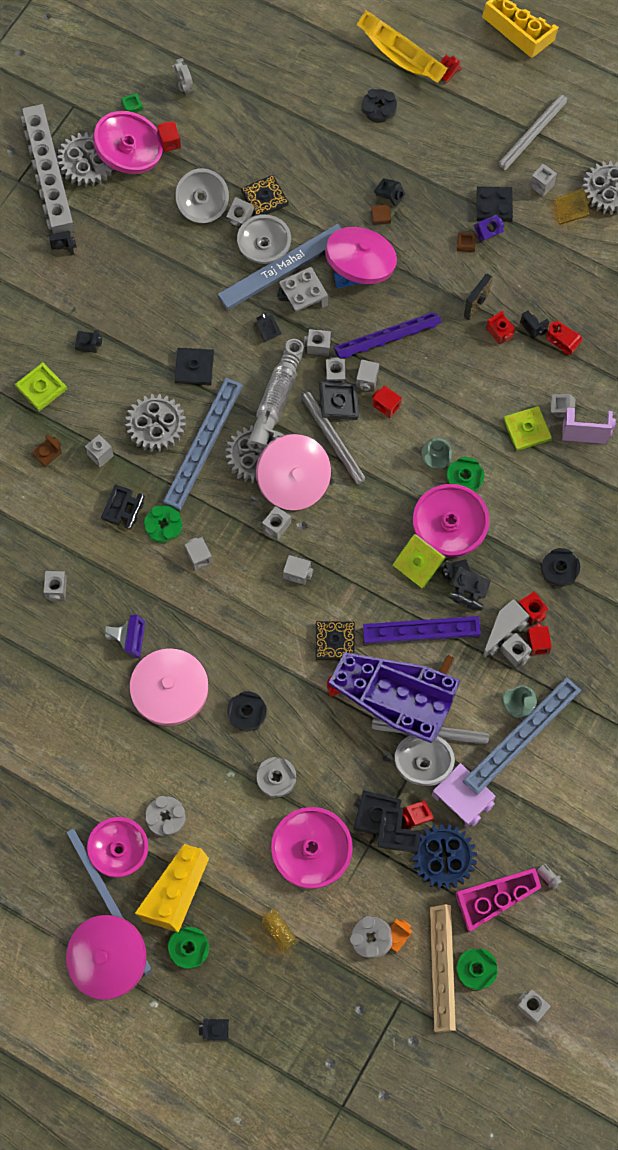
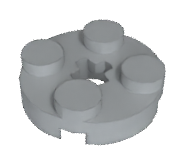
M180 58L175 60L172 70L180 81L177 82L180 92L189 94L194 92V88L190 89V85L193 82L187 65L182 64L184 59Z
M272 757L261 763L257 772L259 789L270 798L283 797L289 794L296 784L295 768L286 759ZM273 773L282 775L279 782L271 780Z
M159 796L149 804L146 810V823L150 831L159 837L175 835L185 825V809L173 797ZM169 812L171 819L162 821V816L160 815Z
M366 916L355 925L350 941L358 954L365 958L373 959L384 956L390 950L393 938H391V928L388 923L378 917ZM375 932L376 934L374 937L376 938V941H370L369 943L368 935L373 934Z

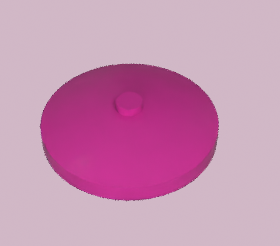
M116 111L105 115L99 120L93 133V145L98 156L108 166L123 173L140 174L151 170L157 165L163 152L162 140L158 129L148 119L133 112Z
M346 227L335 231L329 237L325 249L328 263L338 274L348 280L361 284H376L385 281L392 275L397 263L396 252L392 245L380 234L361 227Z
M457 484L436 486L427 491L415 506L413 513L415 534L445 557H461L473 552L482 544L488 532V509L482 498L467 487Z
M318 807L301 808L288 814L277 826L271 844L272 858L279 873L291 884L305 889L323 888L337 881L347 870L352 856L351 835L345 823L334 813Z
M100 915L90 918L75 930L69 941L66 952L68 973L75 986L92 998L105 1000L121 997L138 984L144 973L146 965L144 940L136 927L124 918L113 915Z

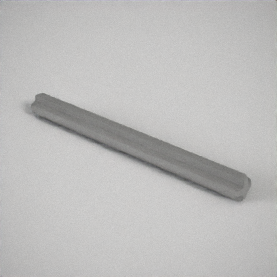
M561 94L499 161L500 168L506 170L567 102V98Z
M306 392L303 394L302 401L356 484L364 482L365 476L328 419L322 418L321 408L311 393Z
M373 718L372 729L404 733L392 728L379 718ZM441 727L438 734L442 739L485 745L489 741V734L483 732Z

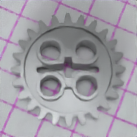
M85 132L84 137H82L78 133V138L71 135V141L65 139V144H61V149L58 150L57 162L59 168H61V174H65V179L71 178L72 184L78 181V186L84 183L85 187H87L88 183H91L94 187L96 181L101 184V178L106 181L107 175L111 176V172L114 170L98 156L93 145V134L91 137H88L87 132Z
M603 161L601 166L596 164L595 169L591 167L590 171L586 172L582 183L583 197H587L586 203L591 202V208L597 206V212L603 209V214L608 210L612 215L615 210L618 213V161L615 165L612 164V161L609 162V165H606Z
M151 394V399H148L146 396H144L143 402L138 399V406L132 404L133 411L128 410L129 416L126 417L127 424L125 425L128 430V436H131V441H137V447L143 444V450L150 447L151 452L154 451V448L161 452V447L163 446L168 450V444L174 447V440L180 442L179 435L184 436V430L182 429H186V424L184 423L186 422V417L183 416L184 410H180V404L175 405V399L169 402L168 396L162 399L161 394L157 398H154V395ZM153 409L158 410V412L152 413L150 411ZM168 419L173 420L171 423L165 422ZM140 423H147V425L143 427L139 426ZM155 433H161L158 437L153 436Z
M251 425L249 431L244 427L243 433L236 431L237 437L231 436L232 442L227 443L226 461H228V468H232V474L237 473L238 479L244 476V482L250 478L253 484L256 479V467L261 453L255 452L250 448H241L244 445L247 446L253 430ZM250 462L252 465L246 466L244 463Z

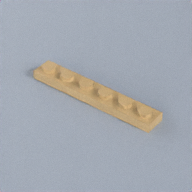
M445 904L430 907L434 1032L438 1033L456 1031L451 905Z

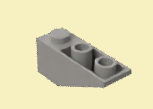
M514 599L498 613L483 656L485 658L489 654L491 656L500 649L499 646L503 642H506L517 630L522 631L528 625L529 614Z

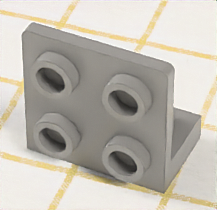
M312 267L279 282L296 312L314 303H319L321 308L328 306V294Z

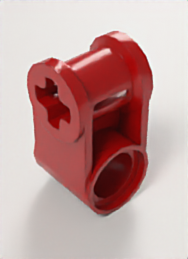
M559 321L552 322L546 334L547 340L567 355H572L583 341L580 334Z

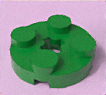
M461 457L449 465L446 478L448 484L461 485L476 493L483 484L485 473L477 460L470 457ZM464 472H467L468 476L471 477L463 479V477H461L460 474L463 475Z
M154 506L146 515L144 521L145 530L149 538L160 544H166L178 538L183 528L180 513L169 506ZM162 521H166V523L169 525L164 526V528H160L159 523Z
M185 927L179 930V932H175L168 943L170 958L180 968H199L209 955V943L204 933L194 927ZM192 943V947L195 949L188 954L183 949V946Z
M469 949L460 956L457 962L456 973L458 979L468 989L475 991L486 989L493 984L497 977V962L495 957L485 949ZM480 964L482 966L480 969L482 973L474 974L472 972V965L478 966Z

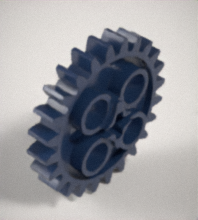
M440 824L438 830L433 825L432 832L425 829L426 836H420L421 842L418 853L412 852L417 856L411 859V861L417 862L413 869H420L417 876L424 875L423 883L430 880V887L436 883L438 890H440L442 885H445L446 890H448L449 884H452L456 889L457 882L462 885L464 884L463 877L470 879L471 876L468 872L474 873L475 869L470 865L477 864V861L472 859L477 856V852L471 851L475 848V844L469 845L472 838H464L466 831L459 834V827L457 826L453 831L451 830V824L448 825L447 829H444L443 824ZM442 839L445 841V855L448 857L446 861L448 874H444V860L441 857L443 851ZM450 842H455L458 844L459 848L457 850H451L448 847V844ZM436 844L439 850L432 852L428 849V845ZM437 863L441 870L434 872L430 869V865ZM450 863H459L461 869L453 870L450 867Z

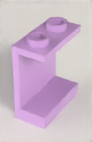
M567 408L562 427V440L607 444L608 438L612 437L613 430L615 429L616 419L612 418L613 411L608 412L604 424L574 422L575 408Z
M460 763L451 772L449 777L433 790L432 796L437 801L441 799L465 822L464 827L468 828L470 825L475 826L480 821V815L484 811L488 812L495 805L493 801L496 796L487 787L478 795L470 790L463 783V780L471 772Z

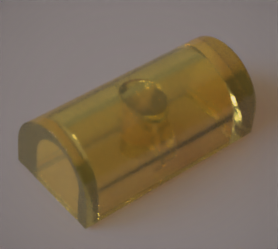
M276 908L264 914L262 922L284 953H287L299 943Z

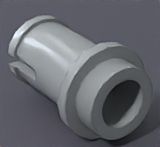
M546 864L536 871L548 884V888L555 890L562 883L561 877L557 876Z

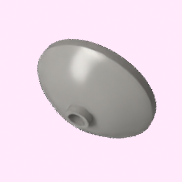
M203 168L194 169L180 179L175 192L176 204L180 212L189 220L197 223H208L219 218L225 211L229 201L228 187L223 178L216 172ZM199 193L204 195L203 200L198 199Z
M257 215L242 224L238 231L237 243L239 250L247 259L260 264H268L278 261L286 255L291 245V233L288 226L281 219L272 215Z
M410 735L400 742L395 752V765L398 772L404 779L416 785L432 786L439 784L449 777L454 768L455 757L453 750L439 736L432 743Z

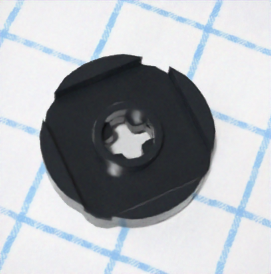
M370 89L362 101L363 113L373 122H385L388 118H392L397 110L395 95L387 90ZM380 103L384 106H381V108H377L376 104Z
M556 548L544 557L541 570L547 583L562 587L575 582L581 567L579 559L572 554L573 552L565 548ZM561 563L566 569L559 571L556 567Z
M244 691L230 700L227 714L231 725L241 731H252L259 729L264 723L267 708L258 694ZM246 707H250L252 714L245 716L241 711L242 709L245 710Z

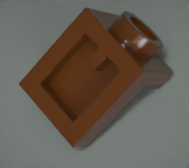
M49 434L45 436L46 441L32 451L33 456L44 467L62 454L61 443L56 437L52 438Z

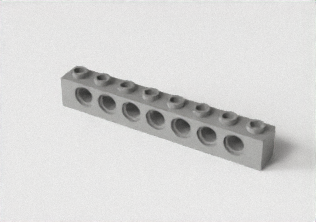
M40 104L22 108L24 116H21L23 127L27 126V130L24 131L26 141L31 142V145H28L30 156L34 155L35 158L31 160L33 169L38 170V174L35 175L37 185L42 187V189H39L41 200L45 199L46 203L43 204L44 213L49 215V219H46L48 230H52L53 234L65 231L75 232L44 106Z

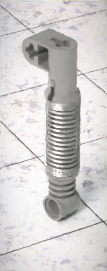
M298 339L287 341L281 360L273 370L257 410V420L247 442V446L255 452L262 453L268 445V441L271 442L284 435L274 431L273 428L279 422L297 376V366L302 359L304 346Z

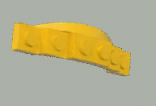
M366 10L358 21L357 26L365 31L371 41L387 57L404 69L417 75L428 76L437 83H439L447 71V67Z

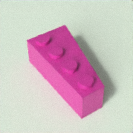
M536 869L526 870L456 892L455 896L467 933L542 888Z

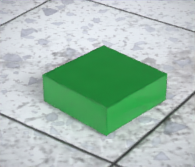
M137 93L121 98L125 111L136 113L143 110V105Z

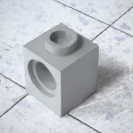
M542 164L532 175L530 187L544 197L555 185L557 173Z
M235 197L226 217L231 220V224L240 227V225L250 219L255 207ZM243 210V211H244L243 216L240 217V218H237V217H236L237 211Z
M309 329L308 336L304 338V347H307V354L329 356L331 331ZM315 341H320L321 343H320V344H315V343H313V342H315Z
M326 359V382L345 383V359ZM338 370L339 373H333L332 371Z
M361 360L356 381L357 388L363 391H374L380 363Z
M552 394L551 413L555 417H565L567 408H575L576 399L571 394Z
M100 435L96 436L85 446L87 456L99 467L103 466L114 456L112 446Z
M275 506L262 522L263 533L269 538L273 537L278 540L291 524V516ZM273 522L280 523L278 527L271 526Z
M203 537L199 539L193 538L185 544L186 553L195 571L212 564V556Z
M289 555L283 571V579L305 585L307 579L311 580L313 574L311 561Z
M45 571L44 595L49 601L58 602L65 600L67 582L65 571ZM53 585H60L56 590L51 589Z
M517 633L501 646L500 652L515 667L519 664L524 665L531 658L532 649ZM515 648L520 649L522 654L517 655L512 650Z
M531 990L529 993L523 992L517 1000L520 1004L516 1008L536 1025L551 1006L535 991ZM532 1000L536 1002L537 1010L532 1011L528 1009L527 1001Z

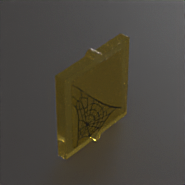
M585 189L554 197L555 212L558 215L560 225L590 216L589 201L586 198Z

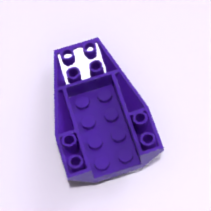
M345 652L329 681V685L392 728L432 743L437 738L460 684L459 679L426 666Z

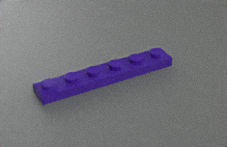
M431 312L333 346V349L339 358H349L354 353L366 352L371 347L383 346L388 341L400 340L405 335L417 334L425 328H435L437 324L442 323L441 318L436 312Z
M479 616L363 624L364 645L480 637L481 635Z

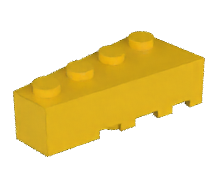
M489 0L485 4L482 18L531 58L555 41L559 28L554 24L551 26L545 23L546 20L541 17L538 19L530 15V11L526 9L521 10L517 8L516 4L509 0Z
M184 844L135 914L145 923L179 932L209 860L205 852L200 848Z

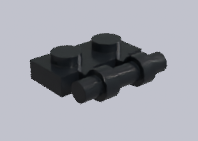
M115 484L102 513L101 520L119 526L123 519L127 521L124 527L131 530L133 524H136L138 520L139 510L143 508L145 495L138 493L136 499L132 498L133 490ZM128 505L133 506L130 513L125 512Z
M455 567L450 585L456 587L455 592L450 590L447 597L453 599L455 603L467 605L469 609L481 611L484 605L478 602V597H486L491 580L461 567ZM464 591L470 593L469 598L464 596Z

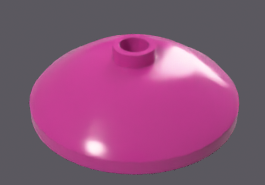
M124 817L106 819L99 823L89 836L87 844L88 856L92 865L106 876L120 878L131 875L144 864L147 858L148 839L146 833L139 824L131 819ZM121 848L122 852L118 854L115 852V849Z

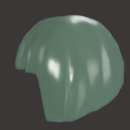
M434 437L428 440L422 447V461L427 466L444 468L450 464L452 450L447 440Z
M524 685L506 690L502 697L504 707L509 714L516 718H524L530 715L537 703L536 694L533 689Z

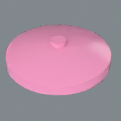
M299 434L283 435L271 441L260 454L256 467L257 483L264 497L275 506L286 510H301L316 503L325 493L331 476L330 461L322 446L315 440Z
M161 649L144 657L135 667L130 680V694L137 711L147 720L165 726L178 725L192 719L204 706L208 695V679L201 663L191 654L178 649Z

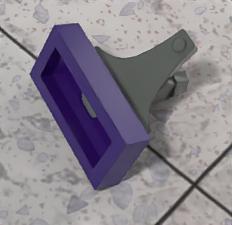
M130 615L129 620L122 627L106 626L104 629L105 638L108 640H119L126 653L133 658H140L146 621L138 615Z

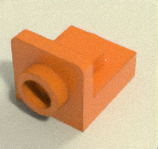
M396 918L390 927L391 938H393L390 949L397 954L412 934L409 923L403 919L399 921Z

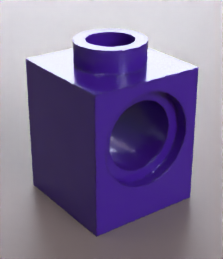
M498 215L474 224L480 242L504 232L503 221ZM488 223L493 225V232L487 229Z

